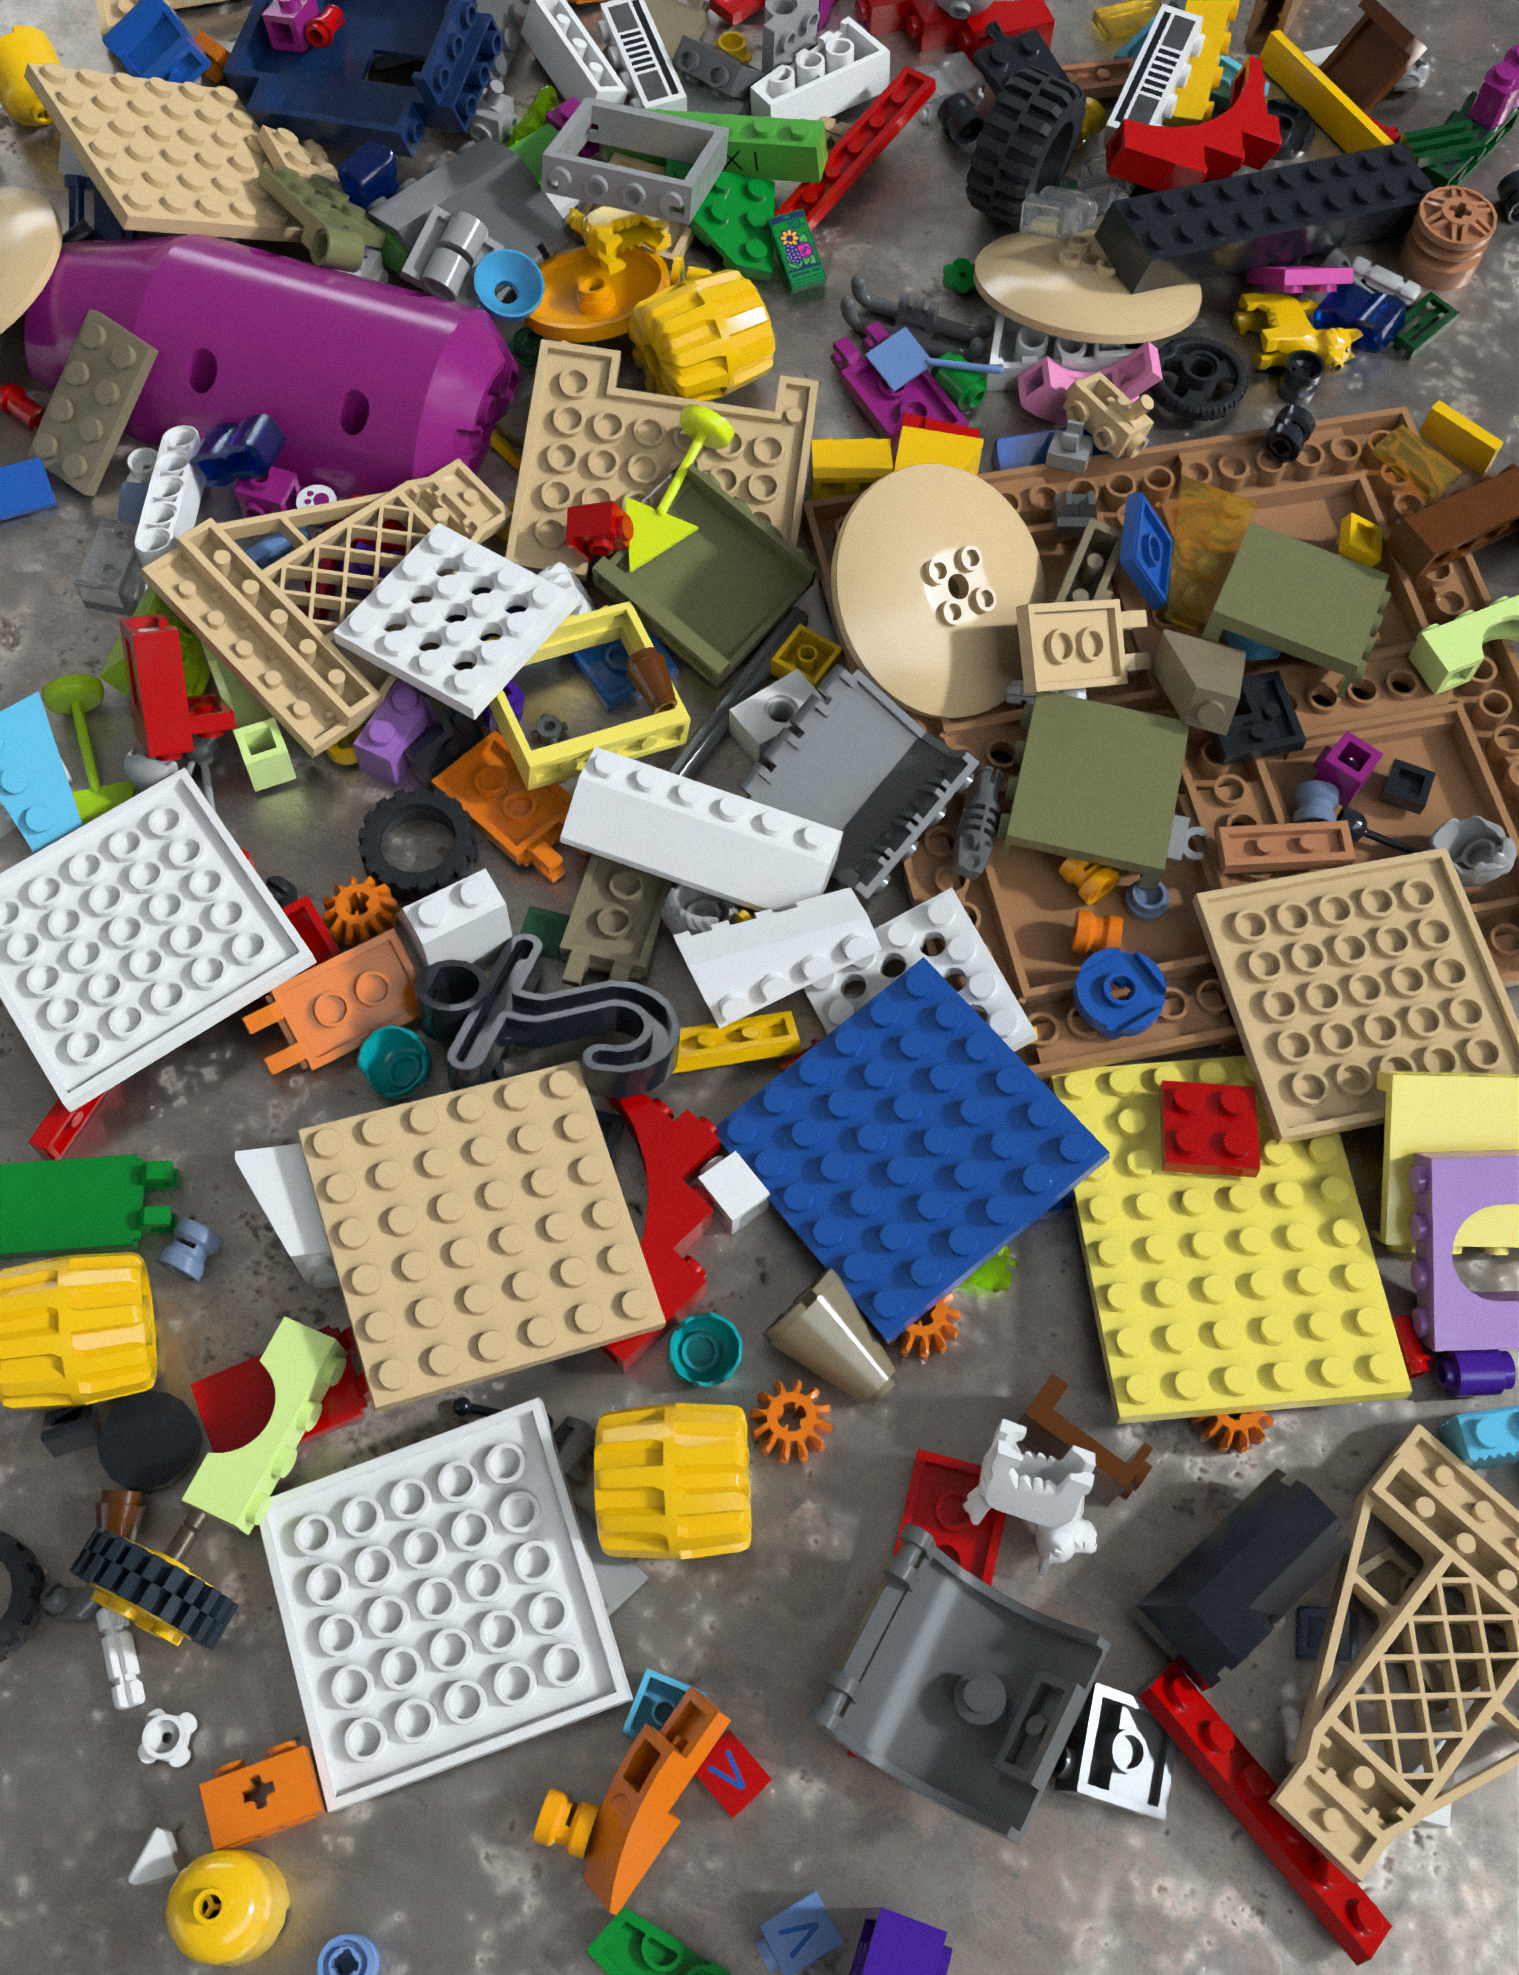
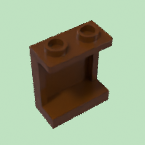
M1362 0L1358 6L1365 14L1327 59L1317 67L1363 113L1370 114L1424 53L1427 47L1377 0Z
M1052 1373L1017 1423L1027 1427L1024 1439L1019 1442L1037 1455L1042 1453L1047 1458L1053 1456L1058 1461L1064 1458L1073 1445L1094 1452L1096 1466L1092 1474L1095 1477L1089 1494L1107 1507L1118 1496L1126 1501L1131 1493L1139 1488L1153 1466L1145 1460L1153 1450V1447L1144 1442L1126 1462L1118 1458L1053 1410L1069 1385Z

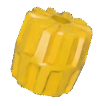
M727 269L679 282L640 301L631 310L628 333L629 338L636 344L632 354L636 366L643 368L645 372L644 384L649 392L655 390L657 394L711 402L767 375L773 366L775 338L769 314L756 287L749 279H745L739 271Z
M124 1252L67 1255L6 1268L0 1271V1400L5 1408L29 1410L83 1406L144 1392L154 1386L157 1376L155 1317L147 1267L139 1254Z
M665 1403L613 1410L601 1414L596 1427L594 1444V1498L598 1539L604 1554L612 1557L674 1560L735 1553L748 1549L751 1542L752 1529L751 1483L749 1480L748 1427L743 1408L735 1405Z

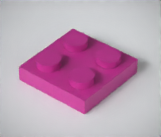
M1296 266L1248 268L1247 283L1261 284V292H1337V284L1353 283L1354 267Z

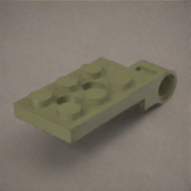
M277 166L276 170L261 167L258 183L304 225L301 242L310 250L311 259L316 266L355 273L362 265L365 245L382 249L386 233L365 215L366 211L363 208L349 201V195L335 189L332 180L318 174H311L310 178L302 177L295 170L284 166Z

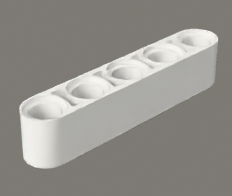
M176 426L166 431L162 436L134 540L142 567L175 549L177 537L195 526L208 472V462L198 431L192 426Z

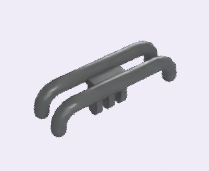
M856 274L851 279L852 294L861 306L872 312L896 319L894 327L879 322L890 336L906 327L928 355L940 358L945 353L952 352L954 355H961L969 363L975 362L982 356L985 349L984 340L991 335L995 326V320L990 315L983 316L980 324L976 327L967 326L939 317V303L931 301L926 311L924 310L925 298L917 296L914 305L911 306L909 305L911 294L902 292L899 303L871 294L866 288V279L863 275ZM843 297L840 303L842 317L854 330L865 334V326L876 321L863 317L857 312L853 297ZM934 332L970 342V346L965 349L933 340L932 336Z

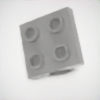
M819 0L765 1L762 72L769 74L781 64L789 66L795 62V54L804 48L810 51L818 45L816 40L817 25L820 18L818 11Z
M434 205L399 276L435 297L475 307L477 300L473 291V276L476 266L485 255L494 250L503 249L504 245L487 236V227L475 216L463 211H455L452 215Z

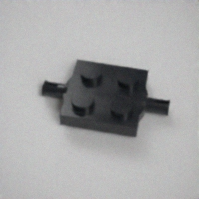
M996 20L994 23L990 22L986 26L985 32L994 44L977 49L973 62L996 98L1004 90L1007 81L1014 77L1015 72L1029 66H1035L1070 82L1036 29L1009 37L1005 35Z

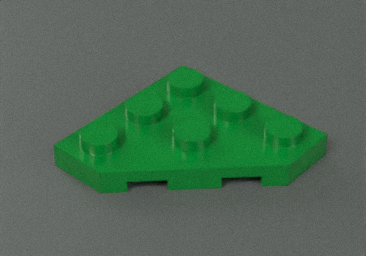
M667 159L664 176L684 180L693 164ZM722 171L688 225L707 248L712 245L724 258L723 265L727 269L739 271L743 277L769 282L773 273V244L766 227V222L768 218L774 217L775 182ZM683 205L681 208L673 207V210L677 208L682 214H684L685 205Z

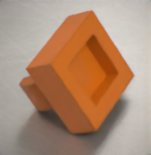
M200 29L194 39L201 49L205 51L204 53L212 63L209 69H206L203 73L214 83H217L223 77V69L231 53Z

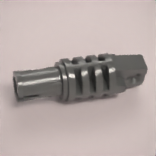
M983 766L977 770L973 794L963 804L954 840L952 872L971 880H977L984 870L993 850L1001 817V810L997 801L1001 784L1004 780V774L1001 770L997 769L994 779H991L992 766Z

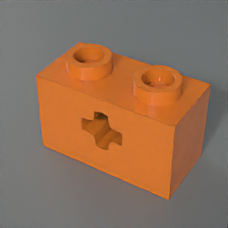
M296 1741L285 1742L265 1750L266 1760L247 1767L244 1760L227 1763L212 1770L214 1779L198 1784L214 1851L235 1849L329 1813L313 1749L304 1745L297 1748ZM260 1781L274 1786L275 1792L266 1796L267 1806L254 1802L252 1799V1795L260 1791Z

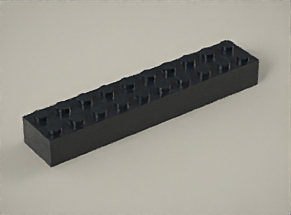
M1402 143L1115 200L1112 201L1094 237L1133 295L1406 233L1412 227V222L1417 214L1420 202L1428 192L1434 190L1430 179L1424 175L1414 161L1410 151Z

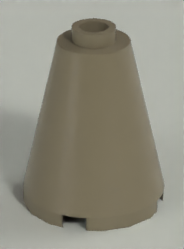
M832 1268L823 1272L793 1300V1304L784 1314L781 1313L762 1334L771 1345L860 1403L865 1402L869 1398L874 1403H877L895 1385L891 1376L896 1368L860 1309L853 1301L841 1278Z

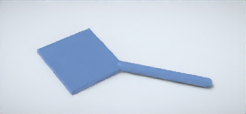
M906 327L865 354V357L893 392L931 366L992 374L1003 373L1001 366L930 358Z

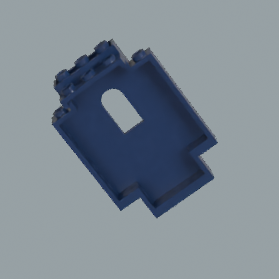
M255 0L223 69V74L238 97L250 99L246 110L253 117L259 129H261L262 125L275 130L284 128L301 140L312 139L319 143L413 158L419 143L424 138L426 127L466 132L471 118L476 114L477 103L483 89L489 83L490 72L495 60L502 52L504 40L492 14L478 12L476 0H316L320 14L329 4L338 6L344 13L340 18H345V23L335 32L333 42L325 48H317L310 45L304 53L277 50L272 48L262 17L263 12L274 0ZM376 54L425 61L422 71H414L411 77L416 85L413 87L365 79Z

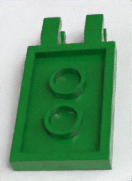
M138 1154L0 1164V1260L138 1250V1241L141 1240V1236L173 1235V1230L178 1224L177 1214L171 1213L172 1208L170 1206L143 1207L144 1192L179 1189L180 1171L173 1169L174 1164L172 1161L145 1162V1159L140 1158Z

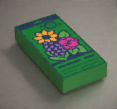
M803 209L768 218L766 227L790 295L825 285L827 277Z

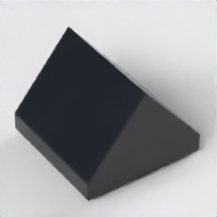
M96 1403L64 1407L45 1414L40 1438L54 1457L97 1444L101 1425Z

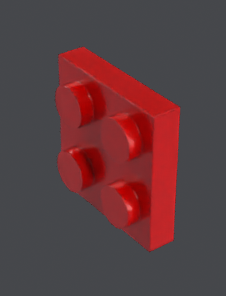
M1162 1080L1159 1088L1162 1171L1256 1178L1260 1171L1255 1087Z

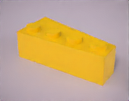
M1187 0L1184 11L1204 17L1201 34L1206 35L1199 57L1191 58L1189 64L1192 65V70L1185 88L1178 87L1175 95H1178V101L1173 115L1170 119L1165 117L1161 124L1162 126H1191L1212 120L1215 102L1210 101L1212 91H1219L1224 67H1219L1221 55L1227 56L1232 36V33L1228 32L1230 21H1236L1240 0Z

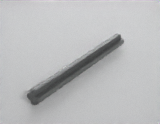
M792 607L784 615L665 771L691 779L729 729V709L753 696L771 674V659L799 623L805 627L808 625L809 616L805 611H801L798 607Z

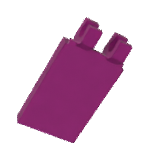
M876 321L865 326L864 332L868 337L862 340V345L869 352L891 336ZM846 336L833 342V349L836 352L831 354L830 360L839 371L840 383L883 439H891V449L894 429L903 412L969 426V422L928 370H925L893 392L867 358L862 359L860 352Z

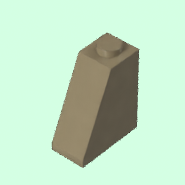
M1164 629L1151 669L1185 725L1227 735L1240 699L1246 651Z

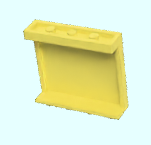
M1377 1070V1089L1386 1092L1381 1226L1380 1230H1371L1370 1237L1385 1244L1386 1250L1391 1252H1416V1242L1413 1241L1410 1233V1217L1412 1213H1416L1415 1194L1412 1193L1409 1184L1410 1167L1415 1165V1153L1519 1149V1074ZM1519 1204L1492 1205L1473 1213L1459 1228L1453 1243L1452 1254H1461L1462 1247H1479L1480 1253L1489 1255H1508L1509 1248H1519Z

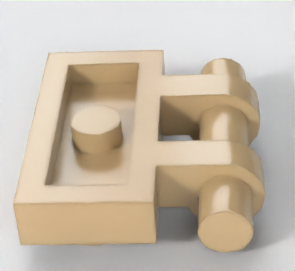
M262 125L257 140L274 170H276L277 166H284L295 170L300 174L299 176L310 178L311 174H318L332 180L333 187L340 191L339 174L335 167L328 163V155L322 146L316 144L312 139L304 141L301 146L298 143V138L292 132L284 128L275 130Z

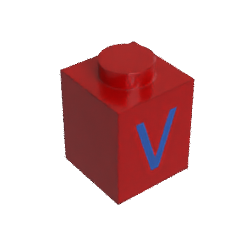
M730 1730L718 1739L694 1774V1777L731 1820L772 1781L771 1777Z

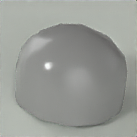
M132 748L125 756L122 766L128 780L138 790L143 792L184 767L191 776L195 761L189 760L186 757L172 761L156 760V757H149L147 753L143 756L136 755L137 749Z

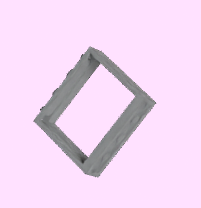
M585 97L542 154V192L689 225L726 165L729 128ZM590 125H598V130L590 129ZM590 141L694 165L686 178L681 180L576 155L584 144ZM685 205L684 214L673 212V207L681 208Z

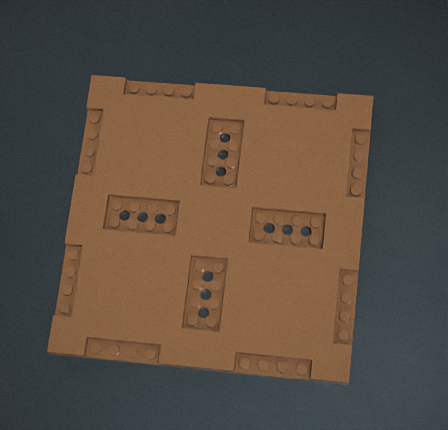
M1407 406L1315 420V430L1309 440L1304 443L1298 458L1287 463L1272 459L1263 449L1262 440L1269 429L1265 428L1145 447L1134 458L1127 454L1115 458L1111 453L1091 456L1084 474L1045 466L1046 463L977 474V477L994 487L1007 499L1030 532L1044 571L1047 603H1053L1080 537H1055L1052 506L1055 494H1063L1064 491H1071V494H1086L1087 491H1093L1096 499L1097 521L1120 531H1123L1127 495L1140 491L1144 494L1174 541L1166 607L1152 610L1124 568H1122L1117 579L1111 577L1107 588L1113 590L1110 599H1120L1121 612L1146 610L1147 627L1123 631L1125 654L1150 652L1151 668L1164 629L1201 639L1251 522L1338 555L1340 553L1338 552L1339 546L1336 545V540L1340 536L1341 519L1353 512L1383 528L1381 561L1371 568L1390 574L1385 591L1390 592L1391 595L1382 613L1384 616L1380 627L1374 637L1376 641L1366 660L1368 665L1358 686L1350 683L1343 699L1337 697L1344 676L1342 674L1285 652H1281L1280 657L1275 659H1245L1243 677L1279 670L1307 740L1303 750L1221 765L1209 731L1192 726L1189 727L1174 814L1190 817L1188 829L1197 826L1202 827L1208 831V835L1206 838L1193 836L1188 840V846L1192 851L1204 853L1203 859L1188 861L1182 857V860L1175 865L1166 863L1160 882L1166 887L1170 902L1165 914L1153 921H1144L1134 917L1128 911L1125 904V895L1128 888L1140 879L1141 873L1114 868L1120 875L1118 883L1102 899L1087 905L1078 895L1079 888L1074 883H1067L1058 872L1068 857L1010 845L1007 858L1001 857L1004 840L995 838L993 850L982 874L977 880H971L965 876L953 873L954 840L963 804L972 797L976 773L980 767H993L991 779H994L997 769L1003 772L1004 780L1001 784L997 803L1001 813L1010 814L1012 803L1004 801L1009 776L1018 777L1020 766L1012 765V761L1006 764L998 763L992 759L990 754L995 751H1004L1013 760L1017 739L1023 741L1026 739L1027 731L1019 728L1027 701H1024V705L1008 704L1005 700L988 711L958 719L930 718L899 706L926 732L953 750L968 751L980 762L972 772L974 779L971 784L960 794H954L944 806L946 813L943 818L932 828L927 827L917 839L919 843L917 849L907 860L899 861L896 864L901 866L911 906L914 908L949 888H953L1032 1027H1037L1038 1040L1036 1044H1028L1015 1051V1053L1044 1084L1049 1083L1051 1076L1215 1044H1218L1220 1050L1242 1045L1192 901L1196 893L1331 869L1267 871L1264 874H1254L1252 872L1222 874L1215 833L1218 827H1227L1234 823H1243L1246 826L1292 823L1293 814L1298 810V807L1295 805L1297 786L1314 779L1318 772L1317 769L1312 767L1315 760L1327 745L1334 748L1346 731L1383 753L1370 778L1348 806L1364 815L1368 829L1422 850L1429 848V839L1432 837V833L1450 818L1463 820L1478 815L1485 820L1500 825L1505 832V836L1511 838L1516 844L1517 856L1509 873L1501 875L1484 885L1475 887L1463 886V889L1504 987L1519 985V660L1510 640L1496 639L1482 644L1484 659L1471 680L1434 695L1408 658L1417 642V635L1423 629L1435 623L1441 626L1451 622L1468 610L1479 611L1488 607L1493 601L1472 553L1413 581L1383 546V543L1394 531L1391 526L1398 517L1409 510L1413 513L1420 511L1433 499L1438 498L1442 501L1447 498ZM862 493L803 502L801 517L810 556L814 566L817 568L816 577L818 585L823 586L838 644L843 647L842 658L845 669L848 672L853 668L859 670L860 668L848 651L836 620L832 600L831 566L834 547L842 523L852 505ZM950 577L948 589L950 594L957 599L959 596V586ZM1167 614L1174 618L1176 623L1164 624L1158 620L1156 615ZM1221 633V636L1218 640V644L1229 646L1223 640ZM1152 669L1127 672L1128 684L1086 688L1087 700L1181 720ZM1398 681L1407 686L1410 692L1401 693L1396 691L1392 687L1391 682ZM1360 688L1362 691L1369 693L1371 699H1359L1352 693L1351 689ZM1321 695L1329 699L1332 706H1320L1314 702L1312 696ZM1240 699L1234 716L1245 715ZM1395 758L1436 773L1426 806L1420 815L1379 801L1389 767ZM1338 805L1333 812L1338 815L1342 806ZM1364 836L1353 843L1356 856L1353 864L1407 855V853ZM1078 909L1092 911L1095 917L1105 918L1108 915L1123 917V930L1119 947L1121 949L1119 952H1128L1133 955L1135 951L1142 953L1154 961L1161 970L1166 981L1165 1002L1157 1021L1146 1031L1135 1036H1122L1120 1039L1110 1040L1091 1027L1079 1014L1072 995V989L1083 963L1096 952L1089 951L1084 955L1070 952L1072 930ZM939 938L928 940L923 946L925 955H939L945 949L946 942ZM953 974L945 979L957 992L962 990L966 984V978L960 974ZM1115 984L1110 985L1112 988L1111 995L1115 999L1127 1000L1126 997L1130 990L1126 986L1119 989ZM976 1011L986 1022L987 1015L982 1011Z

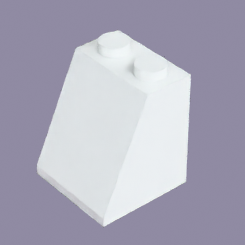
M486 868L403 907L396 916L402 932L423 969L436 962L445 960L467 961L482 969L498 960L508 940L512 937L507 905Z
M300 1143L234 1152L236 1164L306 1284H313L316 1288L339 1286Z

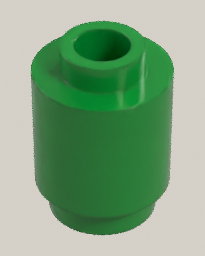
M952 352L945 353L939 358L968 362L961 355H954ZM932 367L931 375L934 377V380L959 409L975 408L985 398L987 379L980 372Z

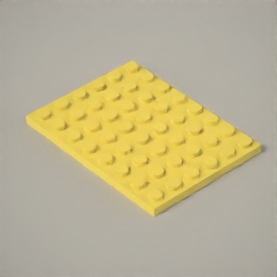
M1246 1056L1105 1066L1051 1076L1049 1081L1050 1090L1110 1153V1159L1071 1190L1070 1193L1116 1424L1402 1399L1410 1395L1412 1392L1411 1384L1340 1133L1277 1145ZM1162 1080L1255 1087L1260 1171L1256 1178L1162 1171L1159 1088Z

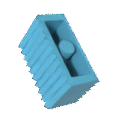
M1519 1405L1456 1414L1438 1426L1441 1443L1473 1471L1479 1468L1484 1470L1489 1466L1494 1468L1497 1465L1504 1466L1508 1463L1513 1465L1519 1462Z

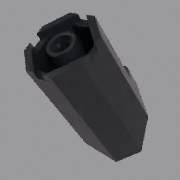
M1277 1468L1267 1475L1128 1611L1202 1692L1211 1689L1221 1681L1217 1674L1225 1666L1231 1671L1237 1667L1274 1629L1272 1625L1279 1622L1285 1613L1352 1547L1348 1537L1339 1541L1336 1535L1343 1527L1337 1515L1306 1484L1296 1480L1291 1486H1288L1280 1480L1286 1473Z

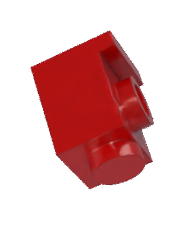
M606 501L568 507L565 546L581 560L590 562L592 561V554L607 556L611 555L615 550L629 549L630 540L634 534L631 517L616 503Z

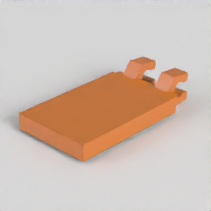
M496 730L431 780L434 790L437 789L445 792L446 797L450 800L453 797L462 804L463 811H468L473 826L518 866L521 863L528 866L532 862L537 871L552 884L565 874V869L560 865L563 862L562 857L551 846L560 839L573 796L557 783L528 791L503 736ZM573 847L576 851H578V852H579L581 855H583L584 857L587 856V855L590 853V852H587V851H584V850H581V849H578V848Z
M392 928L282 983L269 991V995L265 996L268 1003L267 1006L243 1017L241 1020L249 1035L275 1022H278L290 1046L262 1059L270 1076L297 1063L300 1064L302 1070L309 1067L313 1071L362 1046L363 1041L375 1029L389 1025L400 1027L415 1019L414 986L418 973L395 929Z

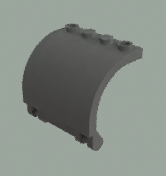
M906 1523L899 1536L902 1544L896 1556H889L882 1569L885 1576L838 1668H831L824 1682L828 1688L820 1704L814 1702L806 1718L844 1748L912 1791L957 1816L1019 1845L1110 1649L1111 1643L1100 1634L1054 1619L994 1589L966 1571L936 1547L934 1537L930 1533L914 1524ZM984 1670L994 1674L1001 1680L1006 1690V1709L1000 1719L991 1725L975 1726L969 1724L959 1715L955 1707V1687L958 1681L971 1671Z

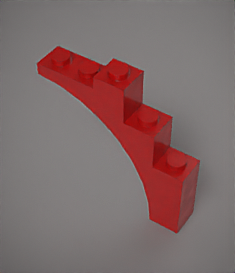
M858 0L855 2L857 21L860 24L863 23L866 31L873 37L907 29L909 37L911 39L914 38L920 52L958 44L960 52L966 55L972 68L977 67L973 62L975 51L994 44L985 32V28L990 22L998 21L1005 35L1009 37L1036 29L1049 49L1055 20L1044 0L994 1L984 12L966 19L952 17L934 0Z
M1253 56L1248 57L1231 81L1230 101L1226 112L1215 119L1198 125L1166 127L1148 125L1124 118L1106 145V174L1153 190L1164 191L1203 183L1205 179L1214 181L1229 178L1242 165L1261 171L1268 160L1276 156L1282 143L1279 117L1267 113L1264 90L1266 79L1263 75V60Z
M646 1094L621 1099L605 1097L620 1116H624L625 1125L637 1145L645 1171L648 1204L645 1230L640 1247L666 1321L663 1329L598 1347L624 1374L707 1295V1281L704 1279L707 1276L705 1270L690 1255H686L684 1258L681 1255L713 1225L714 1209L712 1208V1199L698 1185L694 1184L690 1187L689 1184L700 1175L701 1169L710 1160L720 1156V1139L716 1136L719 1131L711 1121L704 1116L697 1118L688 1109L673 1121L674 1114L670 1108L659 1098L651 1100Z

